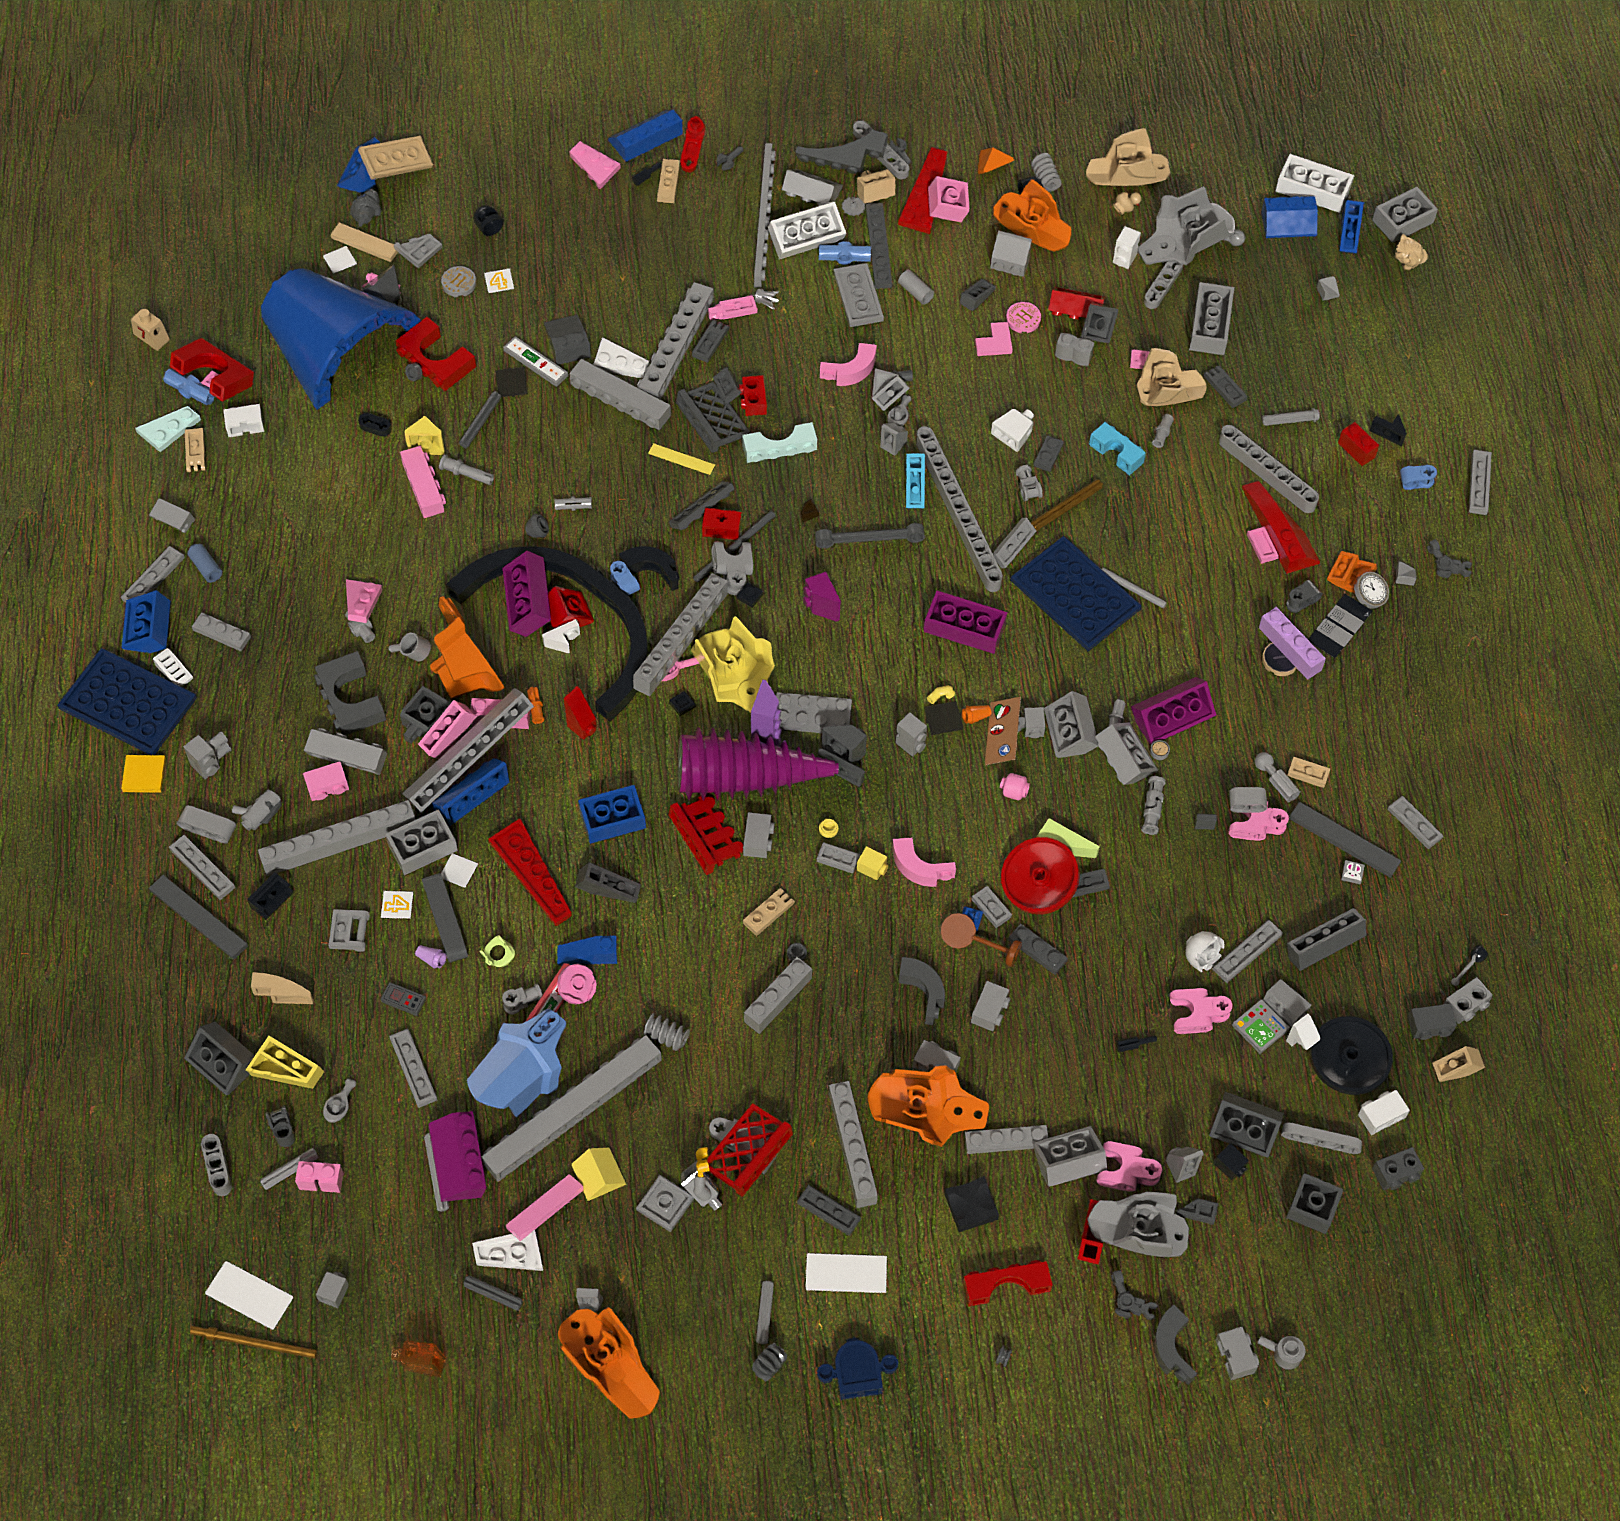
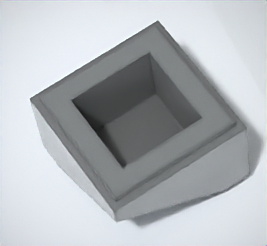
M1334 276L1318 281L1317 290L1323 301L1340 296Z
M1399 561L1396 567L1395 583L1414 586L1416 581L1415 569Z

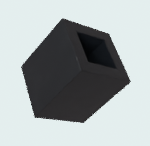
M1230 1143L1216 1157L1214 1165L1232 1181L1236 1177L1241 1178L1248 1170L1246 1166L1249 1160Z

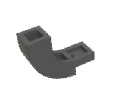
M902 957L899 983L914 985L925 993L928 1001L925 1024L933 1025L934 1018L938 1019L939 1008H944L945 990L942 980L937 972L926 963L917 959Z
M1173 1305L1163 1315L1156 1329L1154 1353L1159 1366L1166 1375L1174 1370L1175 1376L1181 1382L1185 1381L1189 1385L1195 1379L1197 1373L1179 1356L1175 1348V1337L1187 1326L1189 1319Z

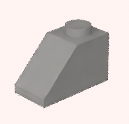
M895 423L883 424L880 447L895 456L907 443L908 431Z

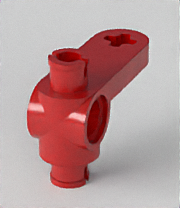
M693 116L687 123L686 139L680 160L681 169L685 172H693L697 168L706 124L697 116ZM690 160L691 164L686 166V163Z

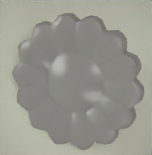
M849 197L842 203V209L848 215H860L865 210V204L859 198Z

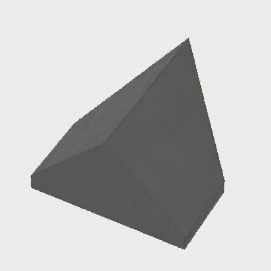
M391 266L371 280L361 291L394 303L400 297L395 266Z

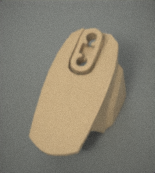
M1145 128L1122 134L1114 139L1106 157L1091 159L1086 170V177L1095 185L1132 186L1152 184L1166 180L1170 175L1168 159L1161 154H1152L1149 136Z

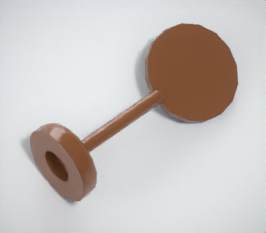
M951 914L945 918L941 926L942 939L950 947L960 949L970 945L973 940L1007 953L1005 963L1009 967H1013L1021 950L1022 942L1019 940L1013 941L1008 949L976 936L975 923L965 914Z

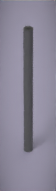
M768 512L726 548L725 551L731 555L742 545V542H746L775 517L774 512ZM712 561L693 577L695 582L698 583L713 570Z

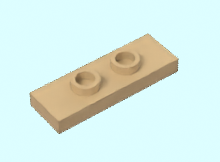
M663 159L657 202H675L680 160Z

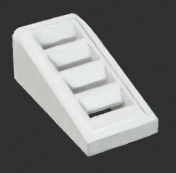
M168 648L153 658L155 666L172 683L183 687L193 679V676ZM184 674L183 677H181L179 680L176 681V678H178L180 675Z

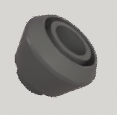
M534 514L526 522L525 531L533 538H544L549 532V526L543 516Z

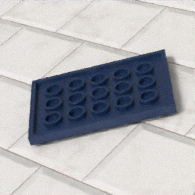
M1064 536L1011 576L1010 580L1087 651H1090L1129 620L1142 607Z
M101 648L57 706L60 710L149 755H155L197 697L196 694Z

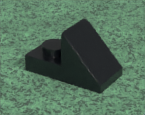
M1399 414L1393 423L1375 416L1370 428V432L1400 446L1403 445L1407 435Z

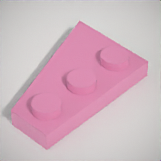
M346 579L348 620L367 623L382 592V585Z

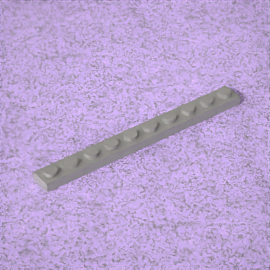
M765 143L754 272V287L761 288L762 281H765L766 273L763 270L767 262V257H764V253L767 254L768 243H765V240L769 238V230H766V227L770 224V216H767V213H771V203H768V200H772V190H769V187H773V177H770V175L774 174V164H772V161H775V151H772V143Z

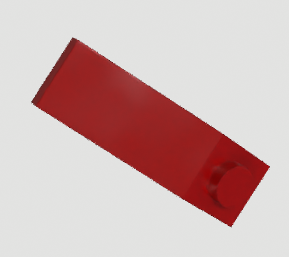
M576 686L564 697L567 727L584 740L595 733L597 724L596 718L581 689Z

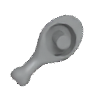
M903 395L901 404L889 411L888 423L903 426L907 422L909 413L906 407L911 402V396Z
M348 1078L345 1081L343 1090L325 1102L323 1115L328 1122H338L346 1115L349 1108L348 1095L351 1089L356 1086V1081Z

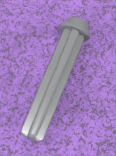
M1312 408L1309 411L1262 416V424L1267 426L1303 421L1316 422V420H1319V411Z

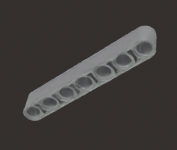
M1225 425L1222 428L1219 444L1300 510L1305 513L1314 512L1319 495L1313 488L1236 427Z

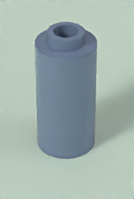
M203 544L192 545L189 548L188 556L199 572L209 583L218 580L222 575V570Z

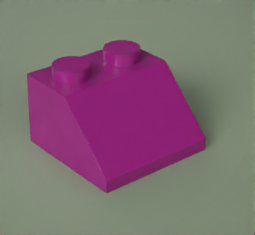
M823 572L806 578L805 587H803L805 606L809 607L815 615L836 622L840 621L841 600L827 573Z

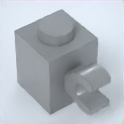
M1044 707L1025 708L1023 717H1019L1018 732L1024 728L1025 737H1044Z

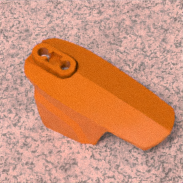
M607 1307L599 1315L590 1309H580L562 1322L558 1332V1337L562 1344L560 1348L576 1369L584 1377L588 1378L629 1419L641 1418L651 1414L659 1399L660 1390L642 1366L633 1337L612 1309ZM574 1323L580 1324L577 1329H573L572 1325ZM586 1337L593 1340L591 1345L585 1343Z

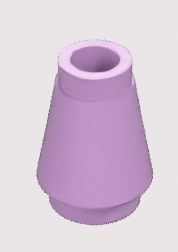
M422 945L418 946L415 952L417 957L433 968H441L447 957L443 950Z

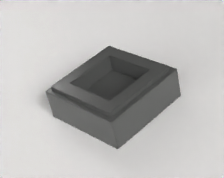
M1197 814L1194 829L1214 830L1217 821L1216 815Z

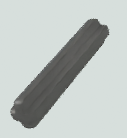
M468 1275L464 1280V1287L514 1310H519L522 1306L523 1301L521 1298Z

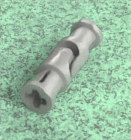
M1152 776L1148 780L1150 787L1146 794L1147 800L1143 814L1145 821L1141 830L1149 835H1155L1159 832L1157 826L1158 820L1161 818L1164 797L1162 793L1163 786L1166 783V780L1159 776Z

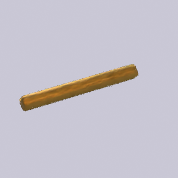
M1096 479L1030 523L1038 531L1102 489L1103 483Z

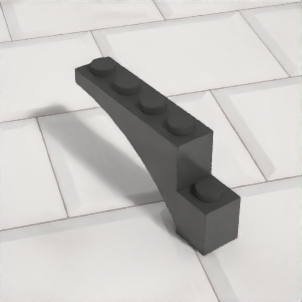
M871 130L866 136L845 145L822 149L797 146L795 153L802 162L812 161L819 166L829 165L836 170H841L842 168L853 174H857V172L862 173L867 154L872 158L884 157L888 134Z

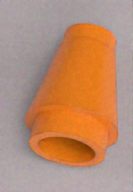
M989 705L966 706V708L962 709V718L966 724H973L991 716Z

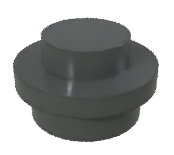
M793 943L788 947L787 956L791 961L796 957L802 961L806 958L807 950L804 945Z

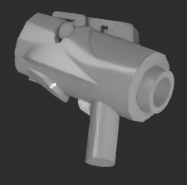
M267 790L255 800L253 805L247 808L234 805L232 813L242 815L241 824L247 830H256L262 823H269L282 806V802L276 793Z

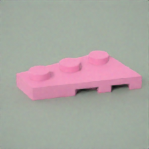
M581 141L570 151V157L581 169L588 173V177L597 183L599 189L620 169V163Z

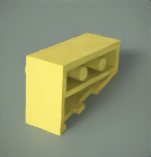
M271 1036L267 1037L246 1068V1071L251 1076L311 1089L314 1088L324 1073L317 1064Z

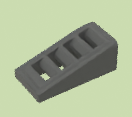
M981 279L962 293L960 304L974 311L996 287Z

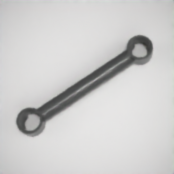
M919 523L910 524L903 529L833 533L831 530L822 529L815 533L816 546L823 549L829 548L835 543L907 539L909 542L917 543L925 538L924 526Z

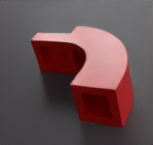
M1090 1199L1077 1260L1098 1265L1103 1241L1094 1237L1087 1219L1099 1201Z

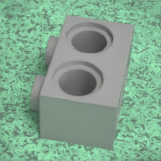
M1476 977L1450 995L1444 1004H1451L1455 1021L1460 1024L1464 1020L1466 1022L1470 1021L1479 1009L1484 1011L1489 1007V1001L1493 995ZM1473 995L1479 996L1480 999H1476ZM1458 1005L1463 1006L1465 1010L1460 1009Z

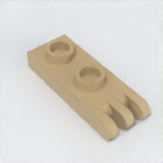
M203 428L185 430L187 472H191V466H194V471H198V465H201V470L204 471L206 470Z
M782 888L778 889L743 919V924L756 936L795 903L792 898L788 900L790 896L787 893L780 898L784 893Z

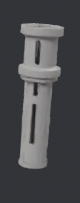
M444 454L440 460V470L445 469L453 472L454 475L461 474L491 485V482L494 480V474L468 466L460 459L455 460Z

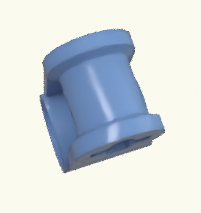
M1432 465L1406 466L1400 470L1401 481L1405 490L1430 488L1433 486L1434 478L1437 475V470Z
M615 561L611 564L610 578L627 596L640 590L636 578L631 574L624 562Z

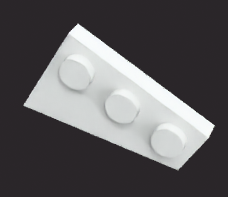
M535 1230L521 1241L513 1234L472 1243L477 1266L543 1271Z

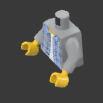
M699 1148L696 1151L697 1161L681 1173V1185L702 1207L709 1204L713 1210H717L723 1204V1201L718 1196L719 1189L717 1184L707 1173L709 1172L707 1162L709 1157L708 1148Z

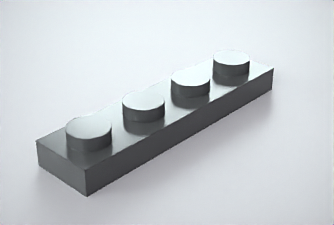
M721 481L669 521L671 528L678 530L686 529L693 520L703 516L705 508L711 509L716 506L718 501L728 497L730 492L735 489L733 484Z

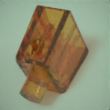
M406 1340L402 1348L394 1347L391 1353V1359L399 1361L408 1371L437 1378L441 1377L446 1356L436 1344Z

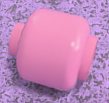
M1014 773L1008 774L1006 778L1003 777L1000 784L1005 797L1018 801L1023 797L1026 798L1030 787L1026 777Z

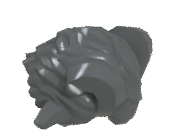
M373 189L367 190L365 194L355 199L350 208V215L358 222L359 227H362L364 223L368 224L372 217L381 215L379 196Z

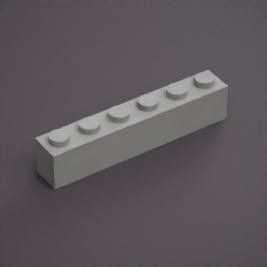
M583 359L569 373L570 383L573 387L587 392L592 397L595 396L605 404L616 407L620 412L631 415L634 419L646 423L651 428L654 427L660 430L671 416V406L668 403Z
M846 1081L829 1085V1098L856 1208L877 1204L878 1195L850 1083Z

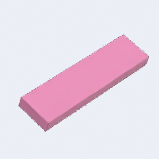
M570 1174L506 1224L507 1230L518 1240H523L584 1190L583 1185Z

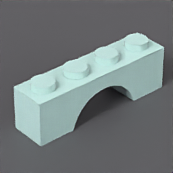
M813 423L795 425L793 433L788 438L778 441L767 439L760 432L742 435V446L747 463L758 462L765 459H775L782 456L817 450V437Z

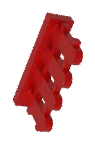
M700 796L698 801L686 805V803L681 804V807L678 803L670 805L668 816L704 873L708 875L713 873L715 864L719 867L727 859L735 857V859L740 858L744 844L739 841L734 843L731 841L735 831L730 826L722 827L721 824L725 819L724 813L719 811L713 813L711 810L715 806V799L706 797L703 801ZM704 812L708 815L698 820L694 817ZM713 827L717 829V831L707 835L704 833V831ZM722 842L726 843L727 846L717 850L713 847Z

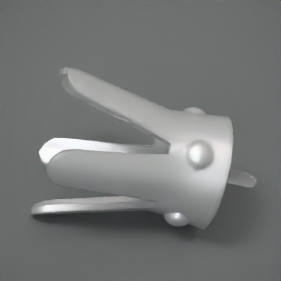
M758 289L756 294H752L755 296V302L758 304L763 303L775 310L772 302L778 303V299L773 296L779 292Z

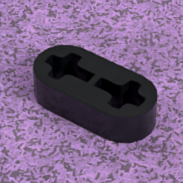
M363 413L358 418L359 426L363 431L382 437L389 435L392 431L388 419L370 413Z

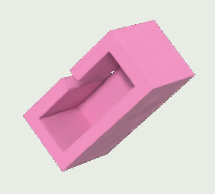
M341 762L303 773L312 801L323 800L331 793L332 795H338L349 790Z
M299 1161L295 1182L299 1190L318 1191L316 1180H319L318 1184L321 1191L340 1193L344 1173L340 1164Z

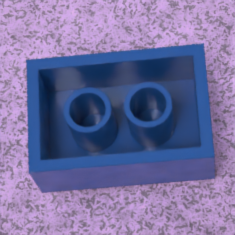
M635 785L578 800L579 811L590 844L646 828L645 816Z

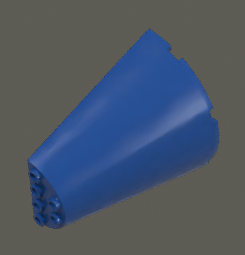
M303 268L293 271L289 270L279 280H275L261 305L262 319L317 410L331 400L329 378L335 374L340 365V357L351 350L357 342L385 323L401 325L405 332H407L421 321L412 311Z

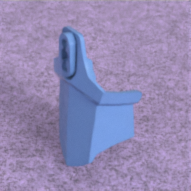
M546 1009L522 1024L503 1023L498 1033L496 1045L467 1079L469 1090L476 1101L500 1109L509 1107L513 1115L518 1117L540 1094H550L558 1089L561 1065L555 1050L566 1027V1021L556 1012ZM550 1019H554V1020H555L554 1022H550V1023L548 1024V1020H550ZM538 1033L542 1034L540 1037L535 1036Z

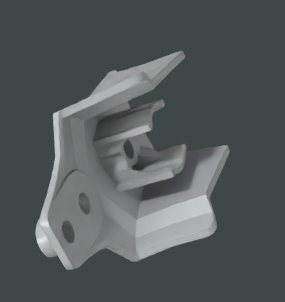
M1204 186L1179 198L1172 195L1163 196L1157 215L1156 232L1138 247V253L1146 265L1166 261H1176L1187 265L1193 260L1195 253L1234 234V217L1218 204L1210 203Z

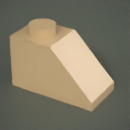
M1468 1046L1433 1062L1440 1082L1466 1077L1485 1068L1479 1050Z

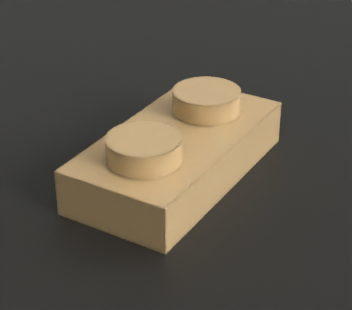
M1293 757L1287 776L1324 788L1330 768Z

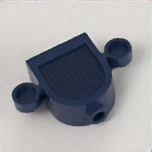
M857 1337L849 1338L836 1354L835 1369L829 1364H823L817 1370V1377L822 1383H830L833 1379H836L840 1400L878 1395L883 1392L881 1372L887 1374L895 1373L898 1369V1359L894 1355H886L880 1363L876 1351L870 1344L859 1341Z

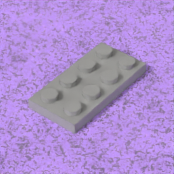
M864 263L833 269L849 327L884 321L868 264Z
M776 693V697L779 700V709L782 710L780 719H782L780 729L822 733V729L827 726L850 725L852 699Z

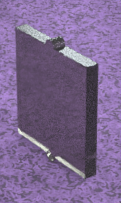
M524 367L495 371L498 393L501 397H515L516 395L528 394Z
M956 701L924 707L926 723L929 726L931 735L963 730L962 714L959 713Z

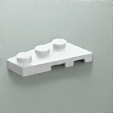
M602 337L593 365L606 372L643 379L645 369L649 366V361Z

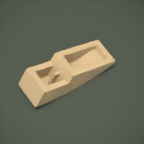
M253 972L251 989L254 995L271 996L273 1003H314L311 992L291 980L266 973Z

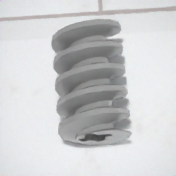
M1042 153L1036 156L1031 166L1037 178L1041 180L1043 188L1048 192L1058 189L1062 182L1059 179L1060 177L1057 174L1058 172L1055 169L1050 154Z
M653 1013L645 1025L644 1036H651L652 1040L658 1039V1042L660 1044L665 1043L666 1047L673 1045L672 1048L675 1051L681 1049L689 1037L690 1029L683 1033L682 1025L675 1029L676 1022L669 1026V1019L666 1018L664 1022H661L662 1016L659 1015L654 1019Z

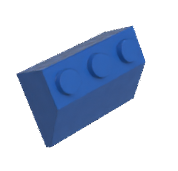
M374 137L355 148L337 184L338 187L360 193L374 188L376 179L371 180L358 149L362 146L381 143Z
M1315 196L1264 198L1261 213L1266 238L1317 236L1318 209Z
M156 590L126 600L122 649L145 653L166 649L171 602L168 598Z

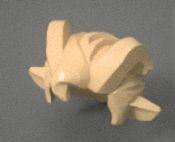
M1404 234L1401 235L1400 242L1397 245L1398 248H1396L1395 258L1404 263L1403 268L1410 270L1424 263L1428 259V254L1421 244Z

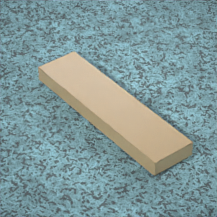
M339 223L330 234L334 240L389 262H392L398 253L394 249V244L342 223Z

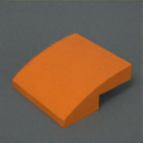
M1341 551L1327 580L1342 589L1355 593L1354 585L1357 578L1366 572H1375L1377 565L1359 560V555Z

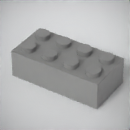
M1199 283L1189 350L1219 355L1225 354L1234 287Z

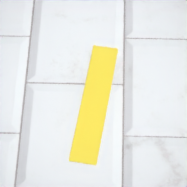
M654 443L648 453L708 475L711 474L715 464Z

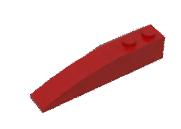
M1259 481L1243 485L1242 489L1261 526L1265 527L1286 574L1320 564V560L1305 532Z

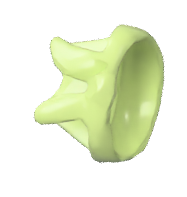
M500 935L494 937L486 945L484 952L480 950V953L485 957L486 963L496 967L508 965L515 957L514 947ZM497 945L503 946L505 948V956L500 960H493L490 956L491 949Z

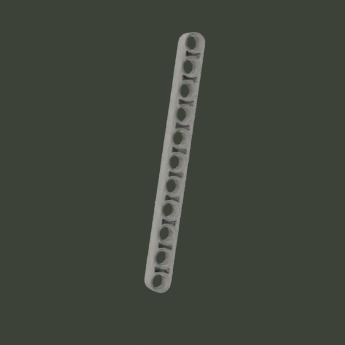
M926 426L921 427L917 431V447L921 454H925V464L985 588L989 592H997L1001 588L1002 572L933 430Z

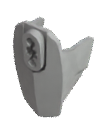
M1145 1192L1132 1195L1120 1201L1100 1200L1094 1206L1087 1219L1091 1232L1096 1239L1133 1252L1158 1257H1177L1188 1246L1189 1227L1184 1218L1174 1214L1177 1196L1173 1194ZM1174 1235H1178L1180 1240H1176Z

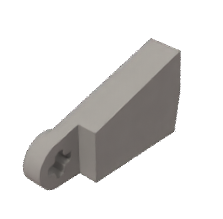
M721 1117L713 1119L709 1126L710 1135L721 1142L738 1120L730 1121ZM723 1125V1130L725 1131L717 1133L715 1126ZM750 1127L751 1136L763 1134L761 1127ZM748 1128L739 1129L736 1132L737 1138L749 1136ZM765 1129V1132H766V1133L773 1132V1131H770V1130ZM764 1138L752 1140L753 1149L761 1148L765 1144ZM749 1141L738 1143V1151L750 1149ZM735 1143L726 1145L730 1150L736 1152ZM751 1154L740 1156L748 1163L752 1160ZM776 1155V1156L774 1157V1159L770 1162V1164L766 1167V1169L762 1172L763 1174H765V1173L767 1172V1170L769 1169V1167L771 1166V1164H772V1163L774 1162V1160L776 1159L777 1155Z

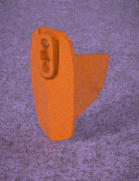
M1030 180L1021 195L1013 192L1004 194L994 206V217L1016 235L1032 239V243L1052 252L1068 246L1071 237V227L1060 219L1057 204L1052 195L1036 181Z

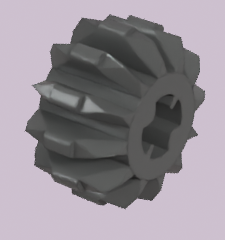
M775 1343L770 1344L755 1360L752 1370L760 1379L768 1381L784 1365V1362L787 1360V1354Z

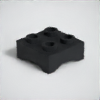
M985 1176L963 1185L945 1189L944 1195L958 1232L998 1220L999 1212L991 1197Z

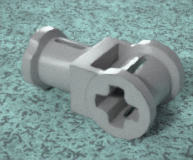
M1028 465L1020 466L1015 471L1016 475L1020 478L1019 487L1023 501H1028L1029 498L1034 497L1042 498L1043 496L1041 484L1036 476L1032 477V470Z
M538 983L534 984V987L525 990L521 987L516 990L510 989L505 991L502 996L505 1012L516 1014L521 1009L528 1007V1003L540 1000L543 995Z

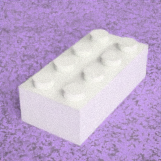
M1290 154L1280 174L1276 192L1291 197L1315 196L1318 206L1340 213L1351 189L1354 175Z
M835 202L770 221L768 226L779 259L818 248L819 245H828L841 241L846 235Z

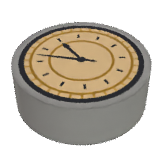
M1157 740L1152 743L1150 754L1154 759L1164 760L1169 755L1170 747L1165 741Z

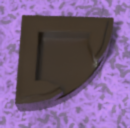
M812 499L808 500L802 508V522L819 516V511Z

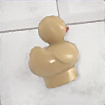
M1123 192L1117 196L1116 203L1113 206L1118 213L1123 215L1125 212L1133 211L1134 205L1139 206L1142 198L1139 193H1133L1129 199L1128 193Z

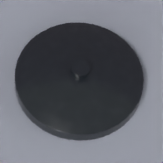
M1344 1016L1334 1018L1319 1028L1320 1040L1310 1047V1059L1315 1073L1327 1086L1340 1093L1359 1095L1375 1090L1386 1080L1392 1067L1393 1053L1387 1037L1376 1025L1362 1018Z

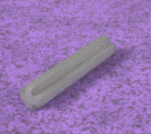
M311 1148L261 1178L260 1182L263 1188L267 1190L297 1172L299 1161L313 1162L317 1160L318 1155L316 1151Z
M770 1281L762 1283L756 1337L758 1344L768 1343L774 1287L773 1282Z

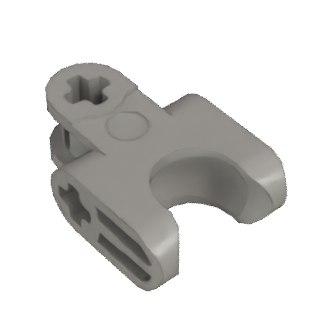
M714 541L711 549L714 574L723 575V579L728 581V593L730 595H738L746 582V575H752L753 573L751 544L749 542H742L739 555L733 556L725 551L723 542Z

